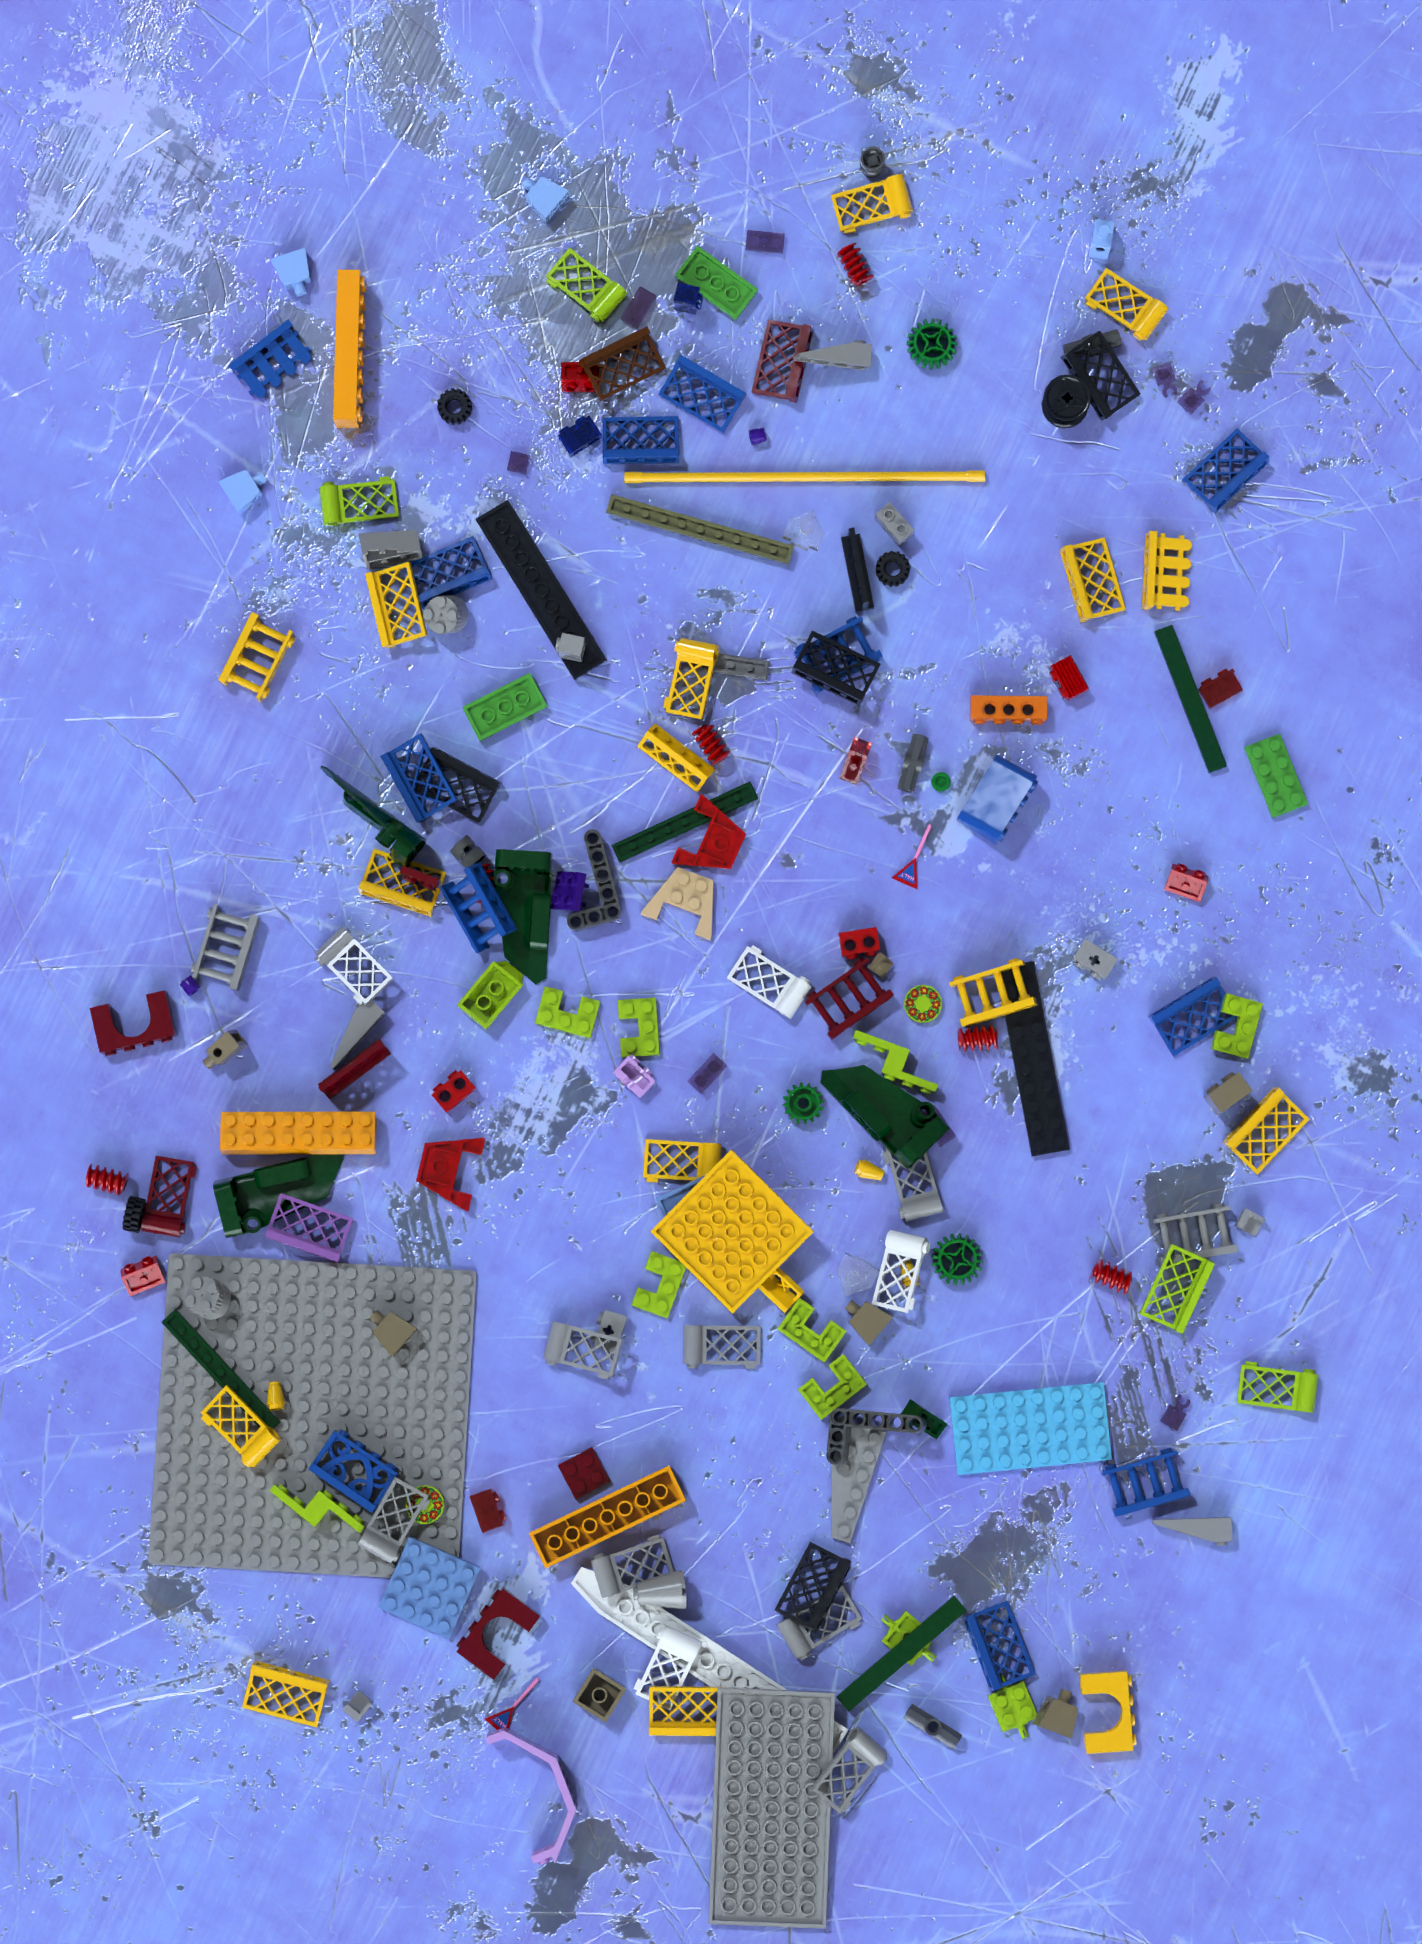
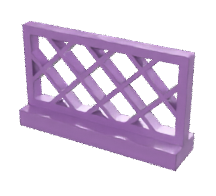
M280 1193L265 1238L338 1263L353 1218ZM282 1198L289 1200L293 1209L283 1213L280 1207ZM302 1206L309 1207L312 1215L301 1219L297 1209ZM279 1209L281 1214L276 1216ZM295 1210L299 1221L289 1225L285 1215ZM321 1212L327 1213L330 1221L319 1225L315 1215ZM281 1216L287 1227L280 1230L272 1227L275 1219ZM313 1217L318 1227L307 1231L303 1221ZM340 1218L347 1220L346 1228L338 1232L334 1221ZM301 1222L305 1233L300 1236L294 1235L290 1227ZM332 1223L336 1233L326 1238L321 1227ZM319 1229L324 1239L314 1242L309 1233ZM336 1235L341 1242L338 1250L330 1247L327 1241Z

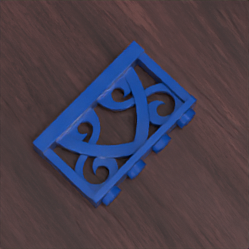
M334 1430L308 1469L373 1513L393 1478L399 1476L398 1468L390 1462L388 1464L382 1462V1457L376 1452L372 1451V1453L366 1451V1446L360 1441L356 1440V1442L350 1440V1435L344 1430ZM336 1441H342L346 1448L342 1451L338 1446L337 1451L340 1456L336 1457L332 1446ZM351 1447H353L360 1453H350ZM328 1451L332 1460L322 1467L319 1466V1462ZM362 1460L367 1480L355 1479L348 1485L344 1483L346 1469L342 1462ZM370 1460L378 1464V1466L372 1469ZM337 1464L340 1466L342 1470V1474L340 1476H336L334 1474V1471L338 1469L335 1466ZM379 1470H384L388 1474V1480L384 1484L374 1483V1479L382 1478L378 1476ZM359 1482L366 1484V1487L361 1485V1491H358L355 1487ZM373 1487L383 1488L374 1503L370 1501Z

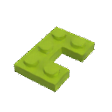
M545 986L535 1024L591 1038L600 1001L582 996L576 1015L559 1010L564 991Z
M1225 993L1220 1012L1238 1016L1234 1034L1215 1030L1210 1049L1248 1059L1263 1003Z
M656 997L617 1000L619 1020L638 1018L639 1037L620 1038L621 1058L630 1057L631 1054L635 1057L660 1055Z
M651 1251L645 1269L662 1275L658 1290L655 1294L638 1287L631 1305L668 1319L686 1267L678 1260Z
M799 1298L777 1330L825 1363L846 1333V1330L830 1320L819 1336L804 1325L815 1308Z
M844 1354L828 1365L839 1379V1382L825 1393L813 1378L797 1389L820 1420L867 1385Z

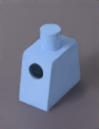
M543 176L537 182L527 177L522 183V187L529 191L525 196L527 203L545 223L549 221L569 197L567 189Z
M1100 219L1094 221L1089 257L1103 260L1108 259L1115 222Z
M305 248L271 259L273 267L285 289L293 288L297 297L305 295L307 292L304 284L311 282L308 256Z
M244 470L218 482L238 514L241 515L262 496L258 487L267 482L262 472L251 477L248 471Z

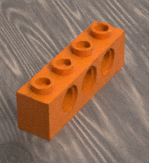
M970 696V721H974V724H985V721H993V724H1005V721H1012V724L1021 725L1024 722H1031L1032 725H1042L1047 720V696ZM992 706L995 712L992 715H988L985 713L984 708ZM1010 706L1013 708L1014 713L1007 715L1004 713L1003 708ZM1029 706L1032 708L1033 713L1025 715L1022 708Z

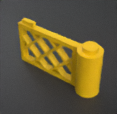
M903 174L893 175L882 181L831 195L840 231H844L845 234L856 232L855 228L892 217L908 218L911 216L910 213L913 212ZM879 186L884 188L881 199L872 194L873 190ZM859 192L867 194L863 204L854 200L855 195ZM844 197L849 202L843 209L837 205L836 199ZM869 197L879 201L874 210L865 206ZM851 202L861 206L856 215L847 211ZM881 203L889 206L890 213L882 215L877 212ZM863 208L872 212L867 220L859 217ZM845 213L854 218L851 224L843 226L841 220Z
M1107 268L1085 297L1087 306L1093 310H1096V308L1100 309L1132 330V335L1139 341L1149 338L1169 310L1163 302L1153 299ZM1106 275L1114 279L1115 285L1104 287L1103 280ZM1127 287L1130 290V295L1120 297L1118 288ZM1116 288L1117 298L1106 299L1105 290ZM1102 291L1104 300L1095 301L1091 298L1094 292ZM1142 297L1147 301L1143 306L1135 307L1134 298ZM1131 299L1133 308L1122 310L1121 300ZM1118 301L1120 310L1111 311L1108 309L1107 303ZM1134 311L1135 318L1130 324L1124 320L1123 313Z
M681 638L675 643L674 651L677 652V660L669 697H665L663 708L666 709V713L703 720L714 665L719 654V646L717 644ZM681 661L688 662L692 668L684 675L680 670ZM702 665L709 666L707 675L701 678L696 670ZM694 672L699 680L690 686L685 677ZM683 679L688 688L679 693L676 685ZM701 683L704 687V692L697 697L692 688ZM690 690L695 699L686 704L681 696ZM679 698L684 706L678 711L672 710L673 701ZM698 702L700 706L699 715L692 714L688 707Z
M645 1139L643 1178H647L646 1182H658V1179L693 1181L706 1175L721 1160L722 1144ZM650 1143L658 1144L662 1149L655 1157L649 1152ZM671 1145H677L681 1150L674 1158L666 1151ZM691 1146H698V1155L691 1159L685 1151ZM663 1152L671 1159L664 1167L656 1160ZM684 1153L690 1162L681 1168L675 1160ZM653 1161L661 1168L656 1174H647L648 1166ZM672 1162L680 1169L674 1176L669 1175L665 1171ZM693 1164L697 1168V1177H689L684 1170Z
M228 1385L201 1412L203 1415L201 1419L208 1426L212 1424L241 1454V1461L247 1467H256L281 1440L280 1435L273 1428L269 1427ZM226 1392L232 1396V1404H223L222 1396ZM212 1407H219V1418H213L208 1411ZM223 1407H232V1418H223ZM236 1407H242L245 1410V1418H236ZM223 1421H232V1432H226L223 1429ZM236 1421H245L246 1432H236ZM249 1421H256L261 1427L256 1432H249ZM236 1434H246V1443L242 1447L237 1443Z

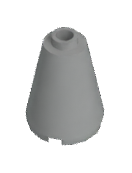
M677 1570L636 1584V1588H633L634 1600H637L638 1604L686 1609V1587L683 1571Z

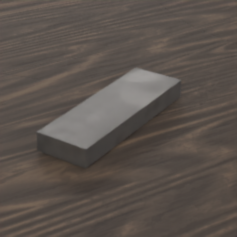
M719 653L713 673L767 681L770 661Z

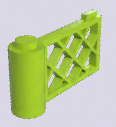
M570 247L546 275L548 279L546 283L554 289L560 288L591 313L589 316L597 323L599 321L604 322L627 295L626 290L622 286L609 279ZM570 254L576 258L577 265L566 266L565 260ZM580 268H589L591 276L580 277ZM577 269L578 278L567 279L566 270ZM564 270L565 279L556 280L552 277L556 271ZM595 279H603L607 282L603 288L595 289ZM592 280V289L582 290L581 281ZM578 282L579 291H570L568 283ZM593 293L592 301L589 304L585 303L582 300V294Z
M390 476L379 477V481L344 485L324 482L319 487L324 526L399 518L395 479L391 480ZM383 485H391L392 492L388 497L379 491ZM364 487H370L375 491L369 499L360 493ZM351 489L356 494L348 501L343 497L342 490ZM376 494L385 499L380 507L371 502ZM358 495L366 501L361 509L352 504ZM388 501L394 506L395 513L386 514L381 509ZM368 503L377 510L371 516L362 512ZM349 506L358 511L352 518L345 517V510Z
M1246 1361L1245 1365L1241 1364L1237 1403L1314 1413L1319 1374H1315V1370L1311 1369L1296 1372L1258 1367L1257 1362ZM1245 1369L1253 1370L1258 1377L1248 1383L1244 1378ZM1256 1370L1264 1372L1259 1375V1373ZM1267 1372H1272L1277 1380L1268 1386L1261 1376ZM1276 1373H1281L1283 1375L1278 1377ZM1287 1374L1295 1375L1294 1384L1287 1388L1281 1381V1378ZM1260 1378L1266 1388L1257 1394L1251 1387V1384ZM1243 1380H1244L1245 1383L1247 1384L1244 1388H1243ZM1279 1381L1286 1390L1279 1396H1276L1270 1387ZM1249 1386L1256 1396L1249 1401L1241 1400L1242 1391ZM1292 1387H1294V1388H1293V1395H1292V1393L1289 1391ZM1268 1389L1275 1399L1269 1403H1264L1259 1395ZM1288 1392L1292 1397V1405H1283L1278 1398ZM1258 1398L1260 1402H1256L1253 1400ZM1276 1400H1277L1278 1403H1279V1404H1272V1403H1273L1274 1401H1276Z

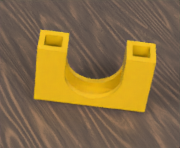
M1126 1670L1079 1673L1080 1693L1082 1695L1110 1694L1117 1699L1121 1708L1119 1721L1113 1728L1106 1731L1083 1732L1085 1753L1133 1751V1746L1136 1745V1734H1132L1135 1718L1134 1714L1130 1713V1706H1133V1696L1129 1694V1686H1132L1131 1675H1128Z

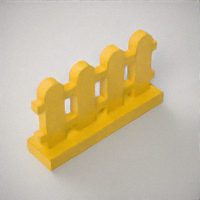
M1149 531L1145 534L1141 609L1149 610L1156 605V609H1162V606L1175 607V611H1180L1181 608L1189 604V598L1181 595V589H1186L1190 585L1189 578L1182 577V570H1187L1191 567V561L1188 558H1183V551L1190 550L1192 542L1184 539V535H1179L1178 538L1165 537L1164 533H1160L1159 537H1157L1158 531ZM1164 551H1178L1177 557L1164 556ZM1164 568L1176 569V576L1163 575ZM1163 587L1176 588L1175 595L1162 594Z

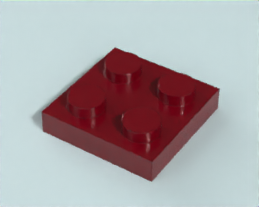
M402 866L400 870L403 879L409 883L415 884L416 881L420 882L422 887L432 891L434 888L439 889L441 881L433 876Z
M592 1447L558 1465L575 1499L610 1482Z

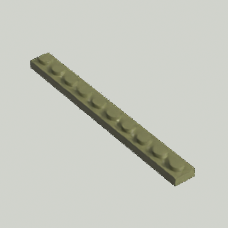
M611 494L606 514L789 565L794 545Z

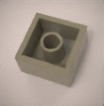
M1233 1072L1229 1073L1221 1079L1222 1084L1218 1085L1216 1083L1206 1090L1207 1095L1204 1096V1099L1216 1115L1223 1113L1253 1091L1239 1072L1236 1074Z
M593 1667L573 1702L606 1722L627 1687L596 1667Z

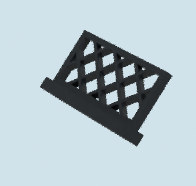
M1101 331L1096 332L1069 352L1060 356L1070 373L1082 379L1088 386L1091 395L1090 404L1101 420L1107 419L1141 394ZM1096 337L1102 343L1101 350L1091 348L1092 340ZM1077 350H1087L1085 361L1078 359L1075 354ZM1090 351L1100 353L1098 363L1089 362ZM1103 354L1110 355L1112 358L1111 366L1101 364ZM1088 364L1097 366L1096 377L1090 376L1087 373ZM1101 367L1110 369L1108 379L1099 377ZM1113 370L1121 372V382L1112 380ZM1098 380L1108 382L1106 392L1098 390ZM1111 383L1120 385L1119 395L1109 393ZM1129 386L1134 394L1130 397L1122 396L1123 387ZM1108 396L1118 398L1117 406L1113 409L1107 404Z
M849 528L848 536L841 537L855 612L874 609L860 534H855V529Z
M812 630L791 673L860 706L881 664ZM813 637L821 640L822 647L812 648L811 641ZM835 647L840 655L830 658L827 649ZM824 650L827 659L817 662L815 652ZM812 654L815 663L806 664L801 660L803 656ZM850 655L855 657L857 663L847 666L844 657ZM841 658L844 667L835 670L832 661ZM829 662L832 671L822 672L819 665ZM870 664L875 668L872 673L864 674L862 665ZM859 667L862 676L852 678L849 669ZM846 670L849 680H838L836 673ZM863 679L865 684L863 691L855 688L853 682Z
M432 747L431 751L443 773L448 770L455 771L457 780L451 781L449 784L459 782L461 793L455 795H463L465 806L457 807L452 803L448 807L480 823L502 782L448 753ZM427 758L423 768L429 769L430 758ZM421 770L418 780L421 781L422 778L428 777V775L424 776L426 771ZM465 779L472 780L474 789L464 791L461 781ZM417 783L416 790L424 794L425 789L419 787V783ZM429 788L427 796L436 799V788ZM487 788L492 792L487 799L481 800L478 789ZM475 791L478 802L468 804L465 793ZM449 795L448 797L440 798L439 800L446 802V799H451V797ZM480 805L481 813L479 817L471 814L469 806Z
M810 1542L774 1611L816 1634L845 1580L852 1562ZM812 1548L820 1552L821 1559L810 1562L808 1555ZM833 1558L838 1561L836 1568L827 1570L825 1560ZM823 1562L825 1572L814 1574L812 1565ZM810 1566L812 1576L801 1579L799 1573L801 1568ZM827 1574L828 1584L818 1587L816 1578ZM814 1579L816 1589L806 1592L803 1582ZM801 1583L804 1593L792 1596L790 1590L792 1585ZM818 1592L819 1601L810 1605L807 1595ZM805 1596L808 1606L796 1609L794 1599ZM792 1600L794 1610L785 1612L780 1609L783 1602ZM809 1609L811 1616L808 1622L801 1620L798 1612Z

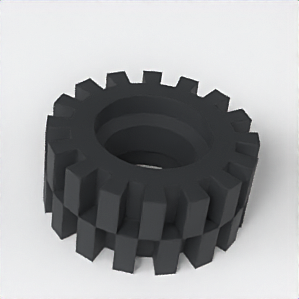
M451 388L450 391L447 389L444 394L440 395L437 408L439 415L446 423H451L452 425L458 423L459 425L462 424V421H467V417H470L472 404L466 392H462L458 388L457 390ZM452 400H458L462 404V409L458 413H451L447 409L448 403Z
M898 551L885 552L876 563L875 570L878 580L882 581L885 586L889 585V587H897L899 584H903L910 573L908 558L906 559L905 555L900 554ZM890 562H896L900 566V572L895 576L887 574L885 570L886 565Z
M133 1196L128 1198L123 1216V1230L135 1233L140 1232L146 1208V1199Z

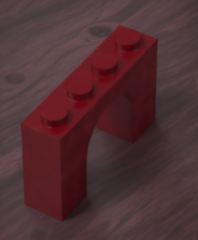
M163 990L146 994L150 1011V1023L142 1034L135 1037L124 1036L118 1031L110 1004L90 1008L99 1052L105 1054V1056H112L117 1054L116 1051L124 1049V1052L135 1050V1046L139 1045L149 1047L153 1046L156 1041L161 1040L162 1043L173 1041L172 1037H177L167 991Z
M505 1588L501 1591L499 1589L496 1590L491 1597L494 1600L490 1606L485 1605L480 1612L481 1619L478 1622L474 1620L468 1629L470 1634L467 1638L462 1637L456 1645L459 1648L456 1651L458 1654L493 1680L506 1662L490 1651L485 1645L483 1631L486 1624L496 1617H507L529 1632L541 1616Z

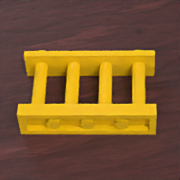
M251 612L218 680L226 686L229 682H235L258 693L256 699L262 702L263 698L266 699L270 693L269 686L288 647L291 648L296 638L291 630L288 631L287 635H284L261 624L260 616ZM254 631H260L283 642L279 652L253 641L251 637ZM250 647L275 659L271 668L267 669L244 658L245 655L243 653L245 649ZM237 665H243L266 676L262 686L236 675L234 671Z
M1019 958L1011 959L1007 965L968 977L960 975L954 977L952 982H949L951 987L957 986L965 1014L964 1018L960 1019L962 1027L966 1028L1038 1005L1035 997L1027 995L1019 967L1026 965L1025 961H1019ZM1011 969L1020 995L1019 1001L1014 1003L1008 998L1001 972ZM994 975L1002 1002L1000 1003L1001 1007L993 1008L990 1005L983 981L985 977ZM976 981L983 1005L982 1012L978 1014L972 1011L965 987L966 983Z

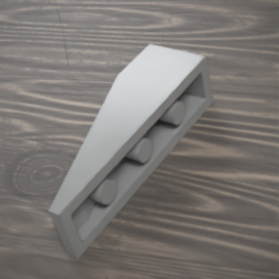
M855 340L852 343L799 353L793 357V361L865 371L871 367L872 344H866V341Z
M373 1001L367 1006L364 1003L362 1005L359 1003L355 1005L357 1009L352 1015L330 1065L333 1070L343 1062L386 1014Z
M1231 1517L1152 1519V1524L1216 1542V1545H1227V1541H1232Z

